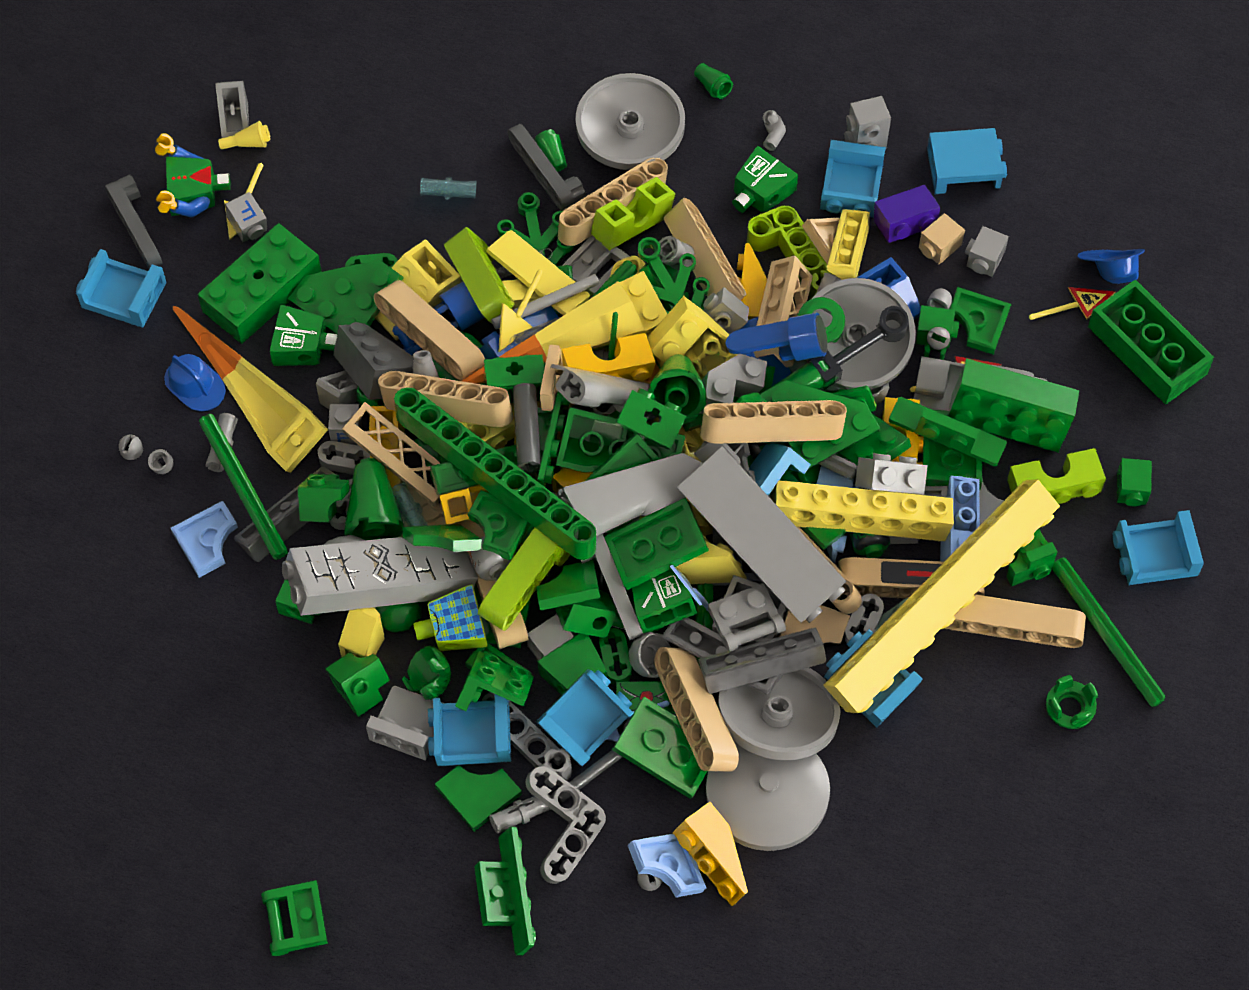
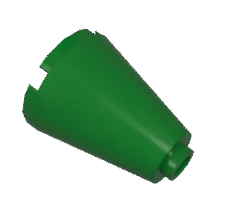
M681 354L670 356L651 381L648 392L654 394V401L662 405L668 401L682 408L681 414L686 416L683 422L685 424L695 420L702 409H704L707 398L706 389L688 357ZM652 410L651 412L656 416L657 412Z
M375 458L361 460L354 469L344 528L345 536L348 534L354 535L365 541L377 540L388 535L389 538L401 536L404 523L384 464L378 462Z

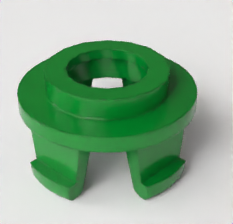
M825 297L813 298L804 303L799 310L798 316L811 314L817 309H822L832 315V322L828 327H825L827 343H836L840 339L845 327V314L841 306L834 300Z
M1071 675L1059 678L1056 681L1057 684L1052 687L1046 698L1048 715L1056 724L1064 728L1078 729L1086 726L1091 722L1096 713V698H1098L1096 688L1091 682L1084 685L1073 681ZM1064 698H1074L1080 703L1081 712L1073 717L1067 716L1062 713L1059 703Z

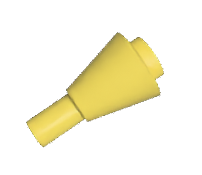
M258 121L233 136L218 139L221 150L235 146L266 148L267 142L270 141V133L267 125H262Z

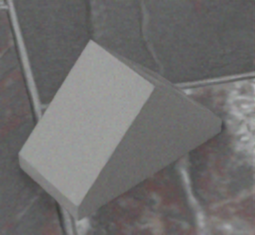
M244 82L215 83L222 138L233 136L237 132L249 127L248 101Z
M346 370L317 379L316 387L319 401L326 408L330 409V404H355L358 401L357 384Z

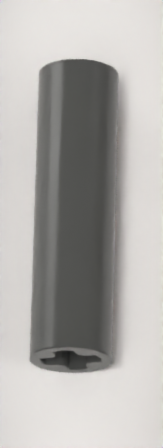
M521 383L513 387L517 466L526 473H534L539 471L541 466L537 388L530 383Z

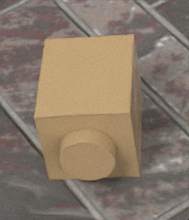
M944 213L921 232L919 248L927 258L933 259L936 263L940 264L962 246L965 230Z

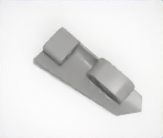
M921 356L914 399L920 400V405L932 410L949 411L952 393L964 364ZM992 365V366H996V367H999V368H1003V369H1006V370H1010V371H1013V372H1017V373H1020V374H1024V375H1027V376L1034 377V374L1031 373V372H1028V371L1019 370V369H1014V368H1008V367H1002V366H997V365Z
M552 364L550 367L564 371L556 383V389L568 402L588 407H598L602 402L610 403L619 413L631 390L637 392L641 388L648 391L650 385L640 381ZM652 412L644 414V417L648 418L646 422L656 418Z
M680 453L563 487V492L570 503L569 506L595 526L596 536L640 515H649L685 498L677 487L703 463L685 453Z

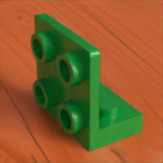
M478 652L455 707L467 711L471 701L477 703L483 689L524 706L534 676L530 675L522 667L511 666L502 662L493 654Z

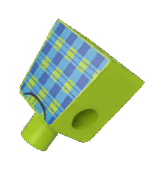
M472 584L429 602L427 606L431 619L413 623L417 640L435 636L440 651L488 646L481 616L478 615L479 608Z

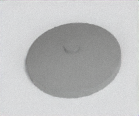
M618 74L597 82L583 95L576 111V132L583 148L597 161L617 169L630 170L649 158L667 159L681 143L685 130V112L677 94L662 81L643 74Z
M849 278L829 284L813 297H825L834 300L841 306L845 314V327L840 339L836 343H827V349L832 356H835L875 330L882 311L887 307H901L906 311L909 318L907 331L900 341L887 342L880 339L840 365L843 370L842 377L833 386L841 389H852L867 385L871 390L889 383L903 371L913 352L916 331L914 319L908 305L893 289L874 280ZM817 309L813 312L819 313L825 327L831 324L832 315L822 309ZM895 320L886 322V325L892 329L900 327V324Z
M809 667L783 674L768 695L745 684L719 691L717 706L732 739L738 745L756 755L775 760H797L818 753L833 739L840 719V704L823 686L827 681Z
M734 741L739 754L736 769L730 772L708 771L706 782L707 803L711 802L729 824L734 841L751 849L776 851L795 846L807 839L821 824L826 814L830 797L829 778L820 757L816 753L797 760L769 759L744 749Z

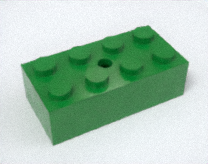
M278 223L198 293L202 312L239 343L243 344L279 311L280 305H286L290 302L288 298L305 275L322 272L319 255Z
M1136 279L1092 311L1088 327L1165 405L1208 374L1214 356Z
M966 358L952 393L947 416L991 434L1059 452L1075 417L1079 390Z

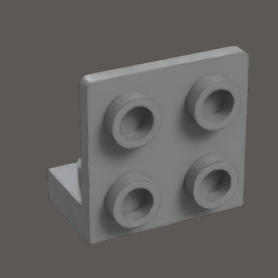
M393 686L378 718L374 716L369 718L366 725L369 740L426 761L429 754L428 738L434 737V727H429L428 708H433V699L425 700L420 694Z

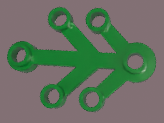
M527 192L518 199V211L522 216L526 217L529 237L514 229L513 222L507 219L501 220L498 223V235L500 237L508 231L501 229L508 227L538 252L542 251L543 256H545L544 251L558 235L559 222L556 220L559 219L563 211L553 214L552 224L541 236L537 214L540 211V200L535 194ZM557 239V248L551 253L548 260L556 266L566 253H570L573 250L574 246H563L559 239Z
M645 237L638 244V256L641 260L649 262L663 287L660 288L652 285L659 300L675 306L684 295L690 272L696 266V258L690 253H685L680 257V269L674 283L659 257L661 250L659 241L653 237ZM647 248H651L654 251V253L652 255H646L644 253V250ZM689 259L693 264L686 267L682 262ZM699 277L693 282L692 290L694 294L691 302L701 308L703 298L710 289V283L706 278ZM703 283L706 285V289L700 291L696 288V285Z

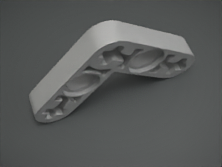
M540 766L533 769L527 775V790L569 822L540 866V872L545 881L557 884L567 879L604 826L606 815L598 804L553 770ZM543 774L546 777L544 782L550 788L556 784L559 785V788L552 793L551 798L547 794L552 790L546 786L538 788L535 776L539 777ZM561 792L571 794L573 798L571 808H563L559 804L558 796ZM593 812L596 824L592 823L584 832L579 830L587 821L584 813L589 814ZM569 835L579 838L581 847L578 852H571L567 849L565 841ZM562 855L569 858L564 860L559 867L562 874L558 873L553 876L551 874L553 868L549 864L558 862Z

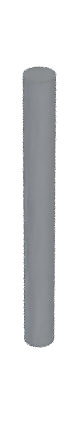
M593 274L527 303L521 318L599 285L598 277L596 274ZM501 315L491 319L495 329L500 328Z

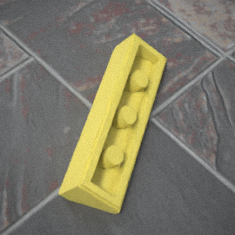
M842 209L827 264V271L841 280L857 278L869 232L870 212Z
M512 230L506 232L486 250L487 254L528 287H530L537 271L541 269L543 273L534 289V292L540 297L575 283L574 280ZM585 290L551 306L564 316L588 301L590 294Z

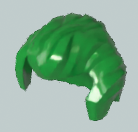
M426 646L424 649H420L410 661L407 670L410 680L404 676L402 681L409 691L421 693L425 700H432L446 690L451 678L450 665L439 649Z

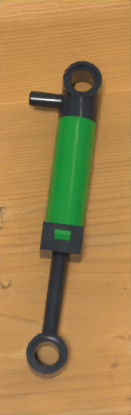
M898 306L885 308L880 315L879 323L876 325L877 328L835 356H832L827 349L825 356L809 359L807 364L770 388L787 380L818 390L821 388L827 389L841 380L843 370L840 365L880 339L887 342L900 341L905 336L909 323L906 311ZM895 320L900 324V327L892 329L886 325V322ZM748 443L750 455L753 459H756L762 450L757 443Z

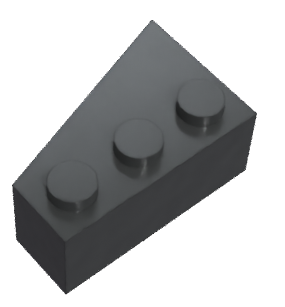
M354 322L350 325H339L333 355L369 400L383 399L378 384V379L382 374L390 371L413 374V356L365 323Z

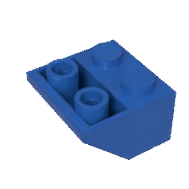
M892 257L857 277L874 280L893 289L908 305L913 319L919 317L921 307L909 277Z

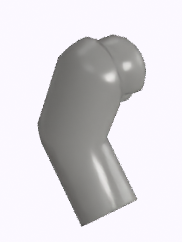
M768 110L763 115V121L769 134L763 145L768 150L774 151L783 138L786 128L781 117L774 110Z

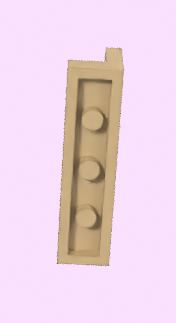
M796 256L771 262L757 326L787 321L790 317L798 316L800 308L807 302L813 276ZM798 275H799V276L801 277V279H802V280H801V284H800V282H799ZM779 347L754 351L756 358L774 354L785 367H790L794 364V359L782 361L779 355Z
M364 402L342 428L344 434L377 459L378 462L383 463L388 470L435 507L440 499L436 489L427 483L426 471H431L430 466L426 467L425 459L432 465L440 464V462ZM365 412H368L376 419L377 430L363 431L356 423ZM379 422L382 425H384L387 429L380 430ZM394 433L399 438V449H385L381 445V434ZM369 435H377L378 442ZM402 441L411 448H403ZM417 452L421 455L422 467L409 468L406 466L403 453ZM400 453L401 461L393 454ZM415 472H423L424 479H422Z

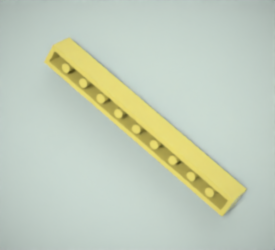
M1038 479L1023 481L823 685L845 712L862 713L873 704L874 701L872 699L879 692L886 690L893 684V677L914 662L913 657L920 649L923 650L930 646L935 640L934 635L954 621V615L957 611L971 604L975 599L974 594L994 580L995 572L1000 567H1005L1015 558L1014 553L1034 539L1033 533L1039 527L1047 525L1054 518L1053 513L1060 505Z

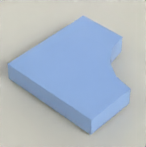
M221 501L171 527V531L200 578L225 564L222 555L223 544L228 535L238 526L225 503Z
M674 834L633 840L628 844L638 874H650L660 878L670 887L675 897L702 893L706 889L696 861L679 844Z

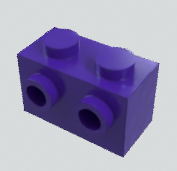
M922 185L875 201L874 222L887 242L890 243L924 231L939 218L940 206L927 187Z

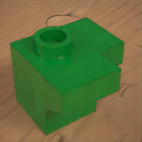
M310 474L298 487L300 521L329 522L337 513L336 501L342 500L350 491L349 480H341L339 475Z
M1040 529L1033 533L1034 539L1029 544L1020 547L1014 553V562L1010 564L1006 576L1011 587L1033 578L1039 580L1050 574L1058 551L1053 542L1048 543L1045 540Z
M349 652L326 668L336 690L343 696L358 717L383 700L378 688L389 682L390 679L381 661L374 653L360 658Z

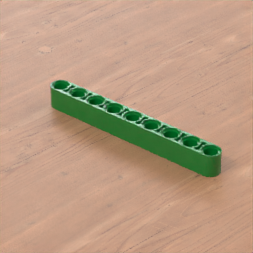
M409 387L397 391L394 397L397 421L574 558L585 560L591 558L596 553V528L589 520L419 391Z

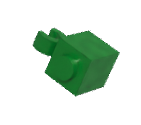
M921 305L915 344L925 345L924 357H929L930 351L936 350L930 347L927 342L928 332L932 328H945L950 334V342L951 338H957L959 321H954L955 310ZM935 333L931 337L942 343H945L946 340L945 337L938 336ZM950 342L947 347L938 350L940 352V360H944L946 348L950 347Z

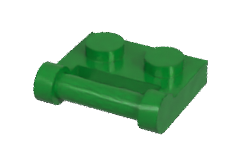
M316 880L267 890L261 894L262 902L267 907L272 943L270 944L272 956H281L291 951L328 944ZM284 900L288 901L293 938L288 939L284 938L279 903Z

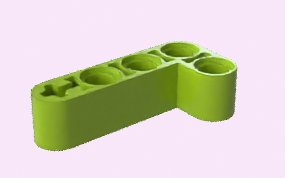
M780 206L753 217L748 223L747 243H750L752 249L757 252L766 251L779 245L786 258L796 256L813 276L809 291V298L812 299L816 295L819 288L818 284L820 285L824 273H832L827 271V263L803 229L802 225L804 223L797 211L790 206Z
M465 227L444 244L478 309L490 323H492L491 319L501 315L502 303L510 309L515 306L491 263L495 259L486 252L489 246L468 227Z
M534 528L480 604L478 615L501 630H507L554 564L559 567L562 566L570 554L538 529Z

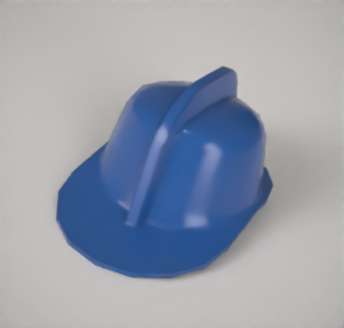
M1090 250L1079 253L1078 258L1095 261L1100 275L1106 281L1120 284L1138 279L1139 255L1144 253L1145 250Z
M185 354L179 357L176 355L172 357V363L164 376L167 388L192 410L203 412L219 406L226 392L225 384L221 377L201 358L195 355Z

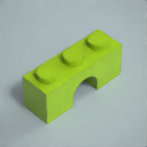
M655 177L636 188L634 198L626 207L615 199L597 209L591 234L610 251L663 221L664 216L672 209L675 192L658 177Z
M1093 448L1067 454L1063 466L1065 473L1063 477L1054 478L1048 476L1042 470L1038 460L1011 466L1007 481L1011 492H1013L1023 481L1038 479L1058 504H1062L1071 498L1080 496L1089 498L1097 495L1102 491L1106 477L1096 449Z

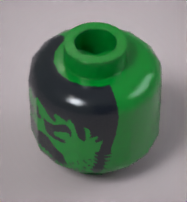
M849 532L854 552L858 555L866 556V558L880 557L883 551L890 545L889 536Z

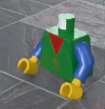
M161 134L157 138L158 144L155 147V152L158 155L169 153V157H166L167 191H161L156 198V201L161 202L158 206L161 213H167L170 209L171 216L183 215L192 218L207 208L215 206V191L231 190L229 173L214 175L211 160L204 159L177 145L173 146V139L167 134Z

